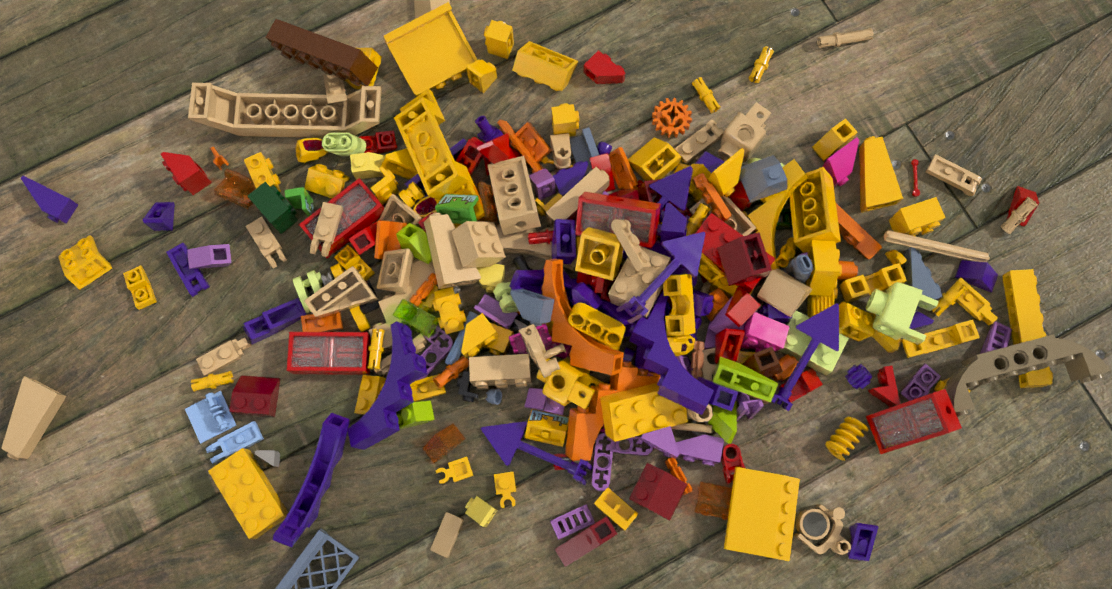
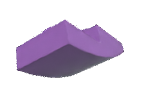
M924 363L903 388L901 394L909 401L925 396L941 376Z

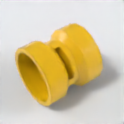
M414 181L408 185L406 190L398 193L400 198L410 208L415 205V201L425 197L423 191Z

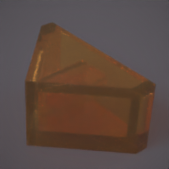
M453 423L436 433L422 449L433 463L436 464L466 438Z

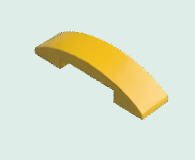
M969 320L925 333V341L918 345L905 339H901L907 357L911 358L978 339L980 336L974 321Z

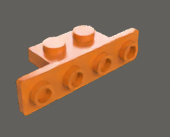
M499 120L497 122L500 126L499 130L503 134L508 133L511 140L510 144L514 149L519 150L522 154L521 156H524L525 162L533 168L532 172L535 173L544 169L539 162L552 150L533 125L527 122L521 129L515 132L507 121Z
M836 203L840 234L847 243L855 247L867 260H870L882 246Z

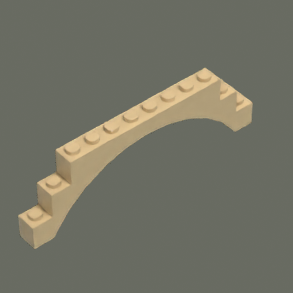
M501 225L496 226L504 254H526L547 260L552 259V242L548 245L547 243L529 244L528 234L537 232L535 228L503 235ZM547 227L540 232H544L546 229L553 231L554 228ZM419 259L413 260L407 293L395 292V295H386L378 302L387 322L385 324L381 322L373 326V329H377L378 334L379 329L385 330L382 346L384 352L382 354L392 350L391 324L396 321L402 324L406 323L408 314L414 308L409 299L413 294L416 295V291L425 280L428 281L430 274L435 273L433 261L427 264ZM576 260L571 264H563V267L575 272ZM370 329L369 333L372 338V329Z

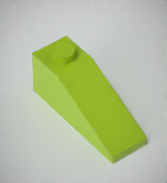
M719 357L713 373L714 383L768 402L772 401L778 386L777 382L740 363L723 357Z

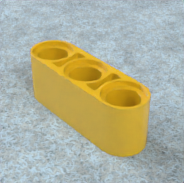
M576 303L568 318V322L572 327L611 347H617L621 344L626 330L624 324L584 303Z

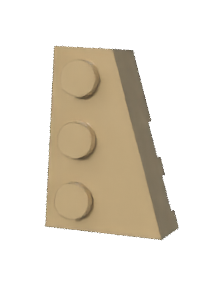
M352 266L308 297L304 302L315 317L322 318L379 299L358 270Z

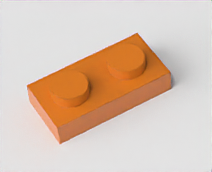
M341 312L322 318L315 317L314 314L301 316L303 332L343 330Z

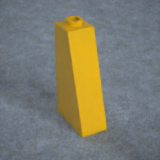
M875 136L866 138L859 147L861 213L897 205L903 199L883 137L875 138Z

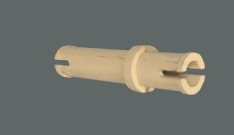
M872 28L846 33L835 32L833 35L819 36L817 38V45L819 48L828 46L839 47L841 44L872 40L874 33Z

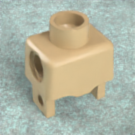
M757 102L746 115L738 112L723 133L720 142L721 148L717 151L718 155L724 161H727L743 148L744 156L742 162H747L766 136V130L764 129L766 125L764 123L770 117L771 112ZM757 114H762L763 118H758Z

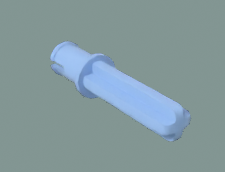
M469 311L464 327L466 328V324L479 315ZM465 329L460 330L445 360L447 365H452L460 358Z

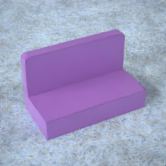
M484 294L478 306L475 305L474 307L475 311L480 314L483 313L485 317L508 330L518 316L516 312H502L499 302L487 294Z

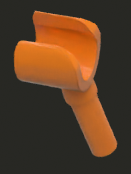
M215 147L210 148L215 157L213 163L220 170H222L221 166L224 163L227 166L229 165L227 160L218 154Z

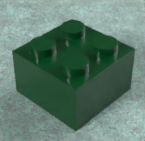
M264 182L248 195V198L280 234L284 233L298 221L295 216L296 210L274 185L269 186Z

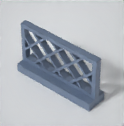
M320 528L275 589H291L294 584L295 589H298V578L307 575L309 576L310 587L301 589H318L323 587L328 589L329 586H333L331 589H337L359 556ZM328 540L334 544L335 553L323 555L322 546ZM320 550V554H321V555H320V556H315V555L318 553V551ZM348 554L353 560L349 565L340 567L338 555ZM336 556L337 567L325 569L324 558ZM321 558L323 570L311 572L310 562L313 559ZM340 569H345V571L341 575ZM338 570L339 579L334 583L327 584L326 572ZM323 573L324 584L313 586L311 575Z

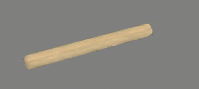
M890 230L886 231L883 236L886 242L969 261L987 262L990 259L989 254L986 252Z

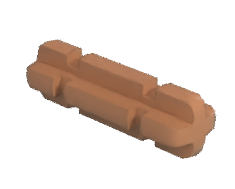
M695 341L694 352H692L691 368H693V371H691V375L695 379H698V376L702 377L703 373L701 372L704 360L702 350H704L705 343L702 341Z

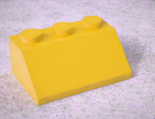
M529 41L517 51L512 71L521 77H529L538 84H546L555 91H563L568 85L578 61Z

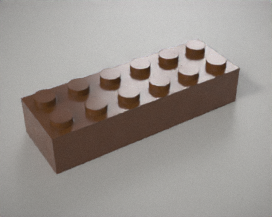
M275 19L265 37L271 42V46L274 49L281 51L283 57L289 60L293 58L302 65L306 63L315 70L319 68L328 75L333 73L343 81L348 79L356 86H360V84L369 86L378 69L360 49Z

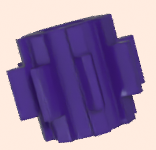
M862 364L858 366L853 365L848 369V374L845 375V378L853 388L857 390L861 387L863 389L870 384L872 375Z

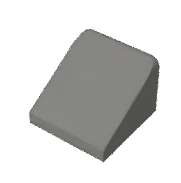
M255 451V455L272 466L279 467L280 453L278 451Z

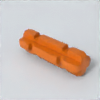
M431 273L428 281L425 280L416 291V295L413 294L409 299L410 303L415 307H418L422 303L421 300L425 299L433 290V286L438 284L435 273Z
M672 457L667 459L665 464L668 469L670 468L671 475L687 484L683 495L690 493L692 487L686 482L687 478L680 466H677L678 462Z

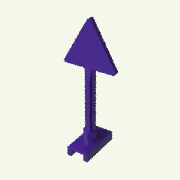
M691 166L650 184V188L662 196L658 201L661 204L660 212L665 208L666 203L669 202L681 210H685L693 172ZM623 249L622 258L627 260L628 255Z
M705 232L661 243L673 256L672 262L640 296L631 297L616 309L618 312L624 309L631 316L628 320L630 324L643 317L649 311L645 307L646 301L679 265H682L692 277L698 275Z
M837 303L796 326V329L812 339L784 387H781L778 394L774 393L772 398L774 403L778 398L777 404L779 405L784 402L781 407L787 411L793 405L788 401L792 394L791 390L819 343L826 345L834 351H839V304Z
M526 421L481 428L505 465H510L516 450L520 449L568 470V473L573 475L574 480L582 485H586L587 482L582 477L583 475L586 476V469L592 471L593 467L590 463L580 459L579 464L573 461L568 462L522 442L521 438L527 427Z

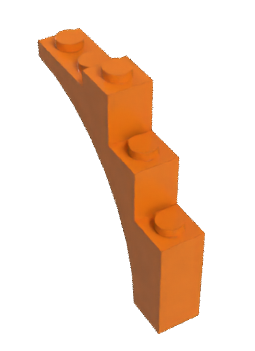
M546 260L542 295L555 299L551 315V321H553L551 328L552 341L572 346L569 354L571 366L608 375L621 373L624 352L604 345L597 339L575 329L569 324L568 318L572 308L564 287L563 260Z
M623 360L622 372L611 375L610 384L599 383L598 386L591 385L595 392L589 402V407L586 409L580 406L570 408L565 455L572 461H580V459L585 461L591 460L594 443L600 429L604 425L600 397L658 383L661 375L648 372L649 370L638 368L632 365L631 361Z

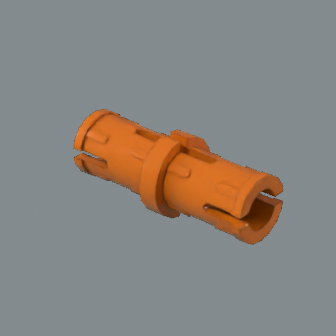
M463 355L452 365L446 366L442 373L433 378L436 386L441 389L450 380L459 377L458 374L469 367V359Z

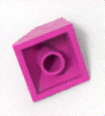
M857 137L829 157L822 166L833 178L834 187L837 185L841 187L849 181L848 176L853 170L859 144Z

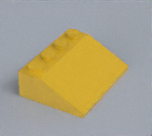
M735 467L724 549L790 561L800 479Z

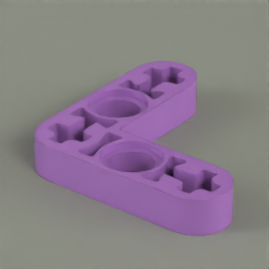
M415 309L408 314V322L431 343L421 356L424 357L425 361L429 353H434L437 356L434 363L426 361V366L429 367L427 369L428 374L420 378L424 379L449 354L454 343L451 337L440 329L421 310ZM414 315H416V316L421 315V316H420V319H421V321H422L423 323H425V324L423 325V327H422L421 324H420L419 322H417V321H415V322L413 323V321H414L413 316H414ZM430 326L436 328V333L433 336H427L425 333L426 329ZM439 335L443 341L449 340V347L440 348L442 345L437 340Z
M605 433L600 434L595 444L592 473L593 488L597 491H604L609 487L613 453L647 456L652 452L653 447L646 443L650 448L646 449L645 452H642V448L638 447L635 448L636 452L632 451L633 440H637L636 444L638 445L643 443L640 440L641 437L635 436L627 439L630 442L629 449L622 450L619 447V441L614 442ZM603 437H607V441H610V444L606 446V451H610V455L597 453L598 450L602 451L603 445L599 443V440H603ZM601 456L608 459V465L605 468H601L597 464V459ZM596 469L608 471V475L603 474V480L606 481V484H603L602 488H599L598 484L595 483V480H598L600 473H595Z

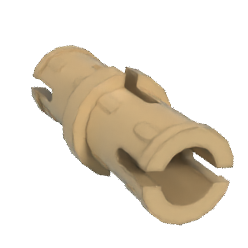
M1027 197L1016 210L1014 209L1011 212L1012 215L1001 225V228L1011 234L1021 222L1027 219L1026 217L1038 204Z

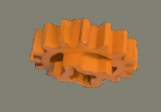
M666 98L665 103L660 101L659 107H654L652 125H657L655 130H661V136L667 133L668 138L671 137V134H674L675 138H677L679 132L684 135L685 129H689L692 122L690 117L692 111H687L688 105H682L683 100L677 103L676 98L672 102ZM671 113H673V121H672V123H671V119H670Z

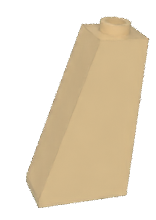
M595 167L546 212L547 224L554 228L555 219L576 221L579 197L585 191L602 194L609 187L608 174L604 170H599Z
M430 214L425 220L424 225L438 288L475 284L481 279L480 273L476 267L462 266L451 232L455 227L448 214Z
M24 376L1 448L8 452V457L19 460V458L29 459L67 396L35 379Z

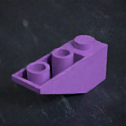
M701 435L676 442L679 456H683L685 461L695 462V459L703 461L702 464L707 466H714V464L720 463L724 444L722 438Z

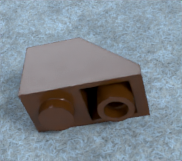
M773 347L754 353L742 364L767 378L783 372Z

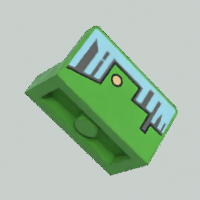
M304 187L285 190L286 199L295 209L302 208L308 217L314 213L313 199Z
M445 194L435 208L437 213H441V215L448 214L452 223L476 222L477 219L473 207L479 198L478 195Z

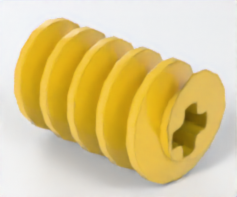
M849 416L840 424V429L835 430V435H831V441L825 443L829 452L842 461H845L842 454L850 455L847 448L854 450L855 447L852 445V442L857 444L860 442L856 436L864 437L861 430L869 431L864 423Z

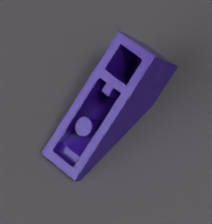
M22 175L21 180L41 210L48 214L47 218L56 223L60 220L67 224L78 204Z

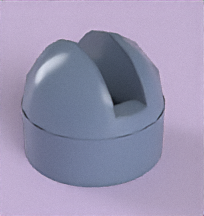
M488 390L486 392L488 394L487 402L496 405L500 404L502 400L501 390Z

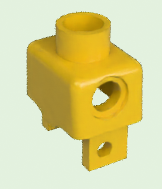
M570 357L559 361L560 370L551 372L550 376L544 378L541 371H538L537 379L545 383L542 389L543 394L563 406L573 402L586 409L595 392L590 387L591 383L597 386L599 383H604L589 375L590 370L571 366Z

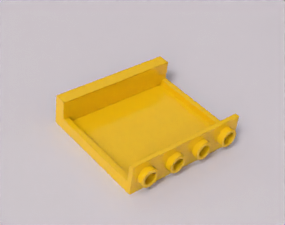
M449 2L383 36L387 47L415 97L427 89L432 90L435 87L437 90L446 86L445 82L450 79L452 81L458 80L462 77V73L467 71L466 67L468 64L479 61L456 21Z

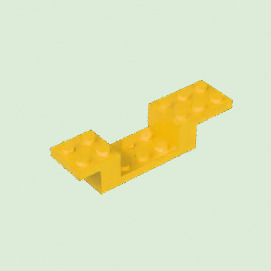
M427 89L400 108L401 113L396 115L394 119L427 195L441 200L445 194L478 195L479 200L473 207L478 221L488 213L467 167L456 162L439 127L445 119L433 92ZM453 223L455 229L462 225Z

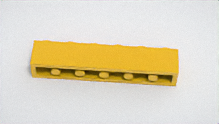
M1033 269L1010 270L1003 274L1002 278L1010 328L1012 329L1013 345L1045 337L1046 333L1043 330L1042 324L1043 314L1040 312L1039 306L1040 296L1037 294L1036 288L1037 278L1034 275ZM1050 366L1018 375L1020 388L1051 385L1053 373L1050 370Z

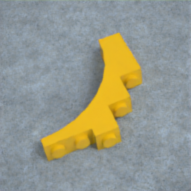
M795 159L782 167L787 177V190L760 199L764 204L747 215L756 227L755 231L758 230L756 233L760 232L766 252L775 258L771 264L772 270L780 269L777 265L778 261H776L775 233L780 213L795 189L808 179Z

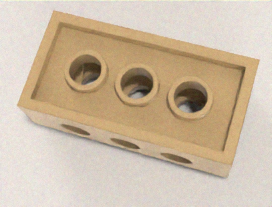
M524 156L500 161L495 164H488L503 235L540 227L541 224Z

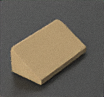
M446 512L430 550L449 558L464 519Z

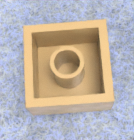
M466 221L451 231L463 267H491L505 258L503 246L494 222Z

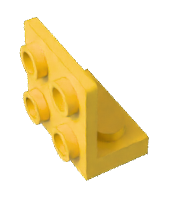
M91 235L82 238L76 245L64 250L58 256L64 276L79 290L112 269L111 264L98 252L94 238Z

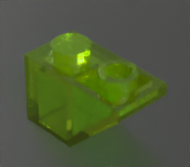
M405 299L401 300L393 313L394 317L427 338H430L438 325V319Z

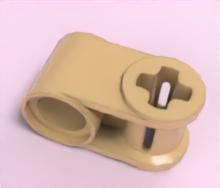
M569 134L550 135V146L555 167L560 170L568 169L571 165Z

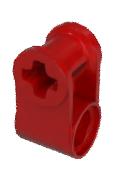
M724 445L721 462L725 481L729 484L734 479V474L731 473L735 472V467L745 468L737 445ZM727 448L734 450L735 455L732 459L726 456Z

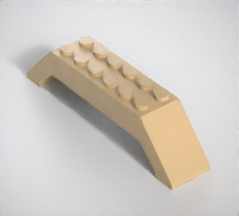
M192 83L188 118L189 120L238 136L324 138L328 133L346 132L357 135L379 124L382 88L381 86H362V89L346 95L347 101L328 103L327 95L235 93L214 86L211 83Z

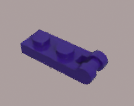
M181 243L166 253L189 294L194 297L202 289L210 288V285L199 268L189 269L188 248L186 244ZM197 279L199 283L193 286L192 281Z

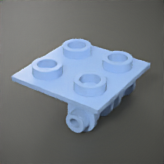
M221 391L215 394L213 392L205 395V399L185 409L200 444L237 426Z

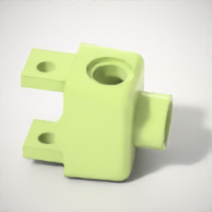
M896 282L886 289L885 292L874 289L868 299L866 311L876 314L873 322L875 330L895 340L903 338L918 345L925 341L926 335L909 328L916 308L919 306L931 311L937 307L939 301L922 295L921 289Z

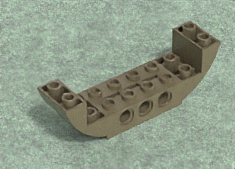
M1053 334L978 354L962 361V366L953 373L944 389H946L956 415L959 417L968 414V409L974 408L968 389L977 385L981 386L992 381L1003 380L1011 376L1022 375L1033 370L1036 371L1062 363L1066 366L1071 382L1080 380L1081 384L1103 378V373L1111 370L1100 357L1088 348L1070 340L1055 338Z

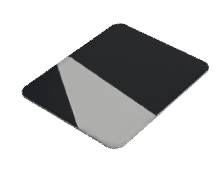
M518 314L511 326L521 330L527 327L530 321L523 319Z

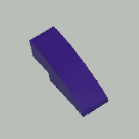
M297 298L263 312L260 317L245 322L244 330L253 345L299 321L301 316L307 314Z

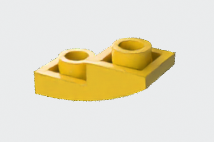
M349 245L334 257L346 271L352 266L355 267L365 281L375 274Z
M142 266L123 273L127 288L131 291L135 307L138 310L157 302Z

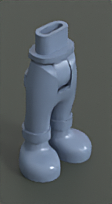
M799 255L790 260L786 267H781L780 270L806 285V281L813 271V265L807 255Z

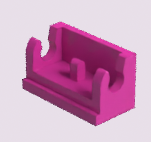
M546 323L542 324V326H536L544 347L553 345ZM520 333L509 336L515 355L528 354Z

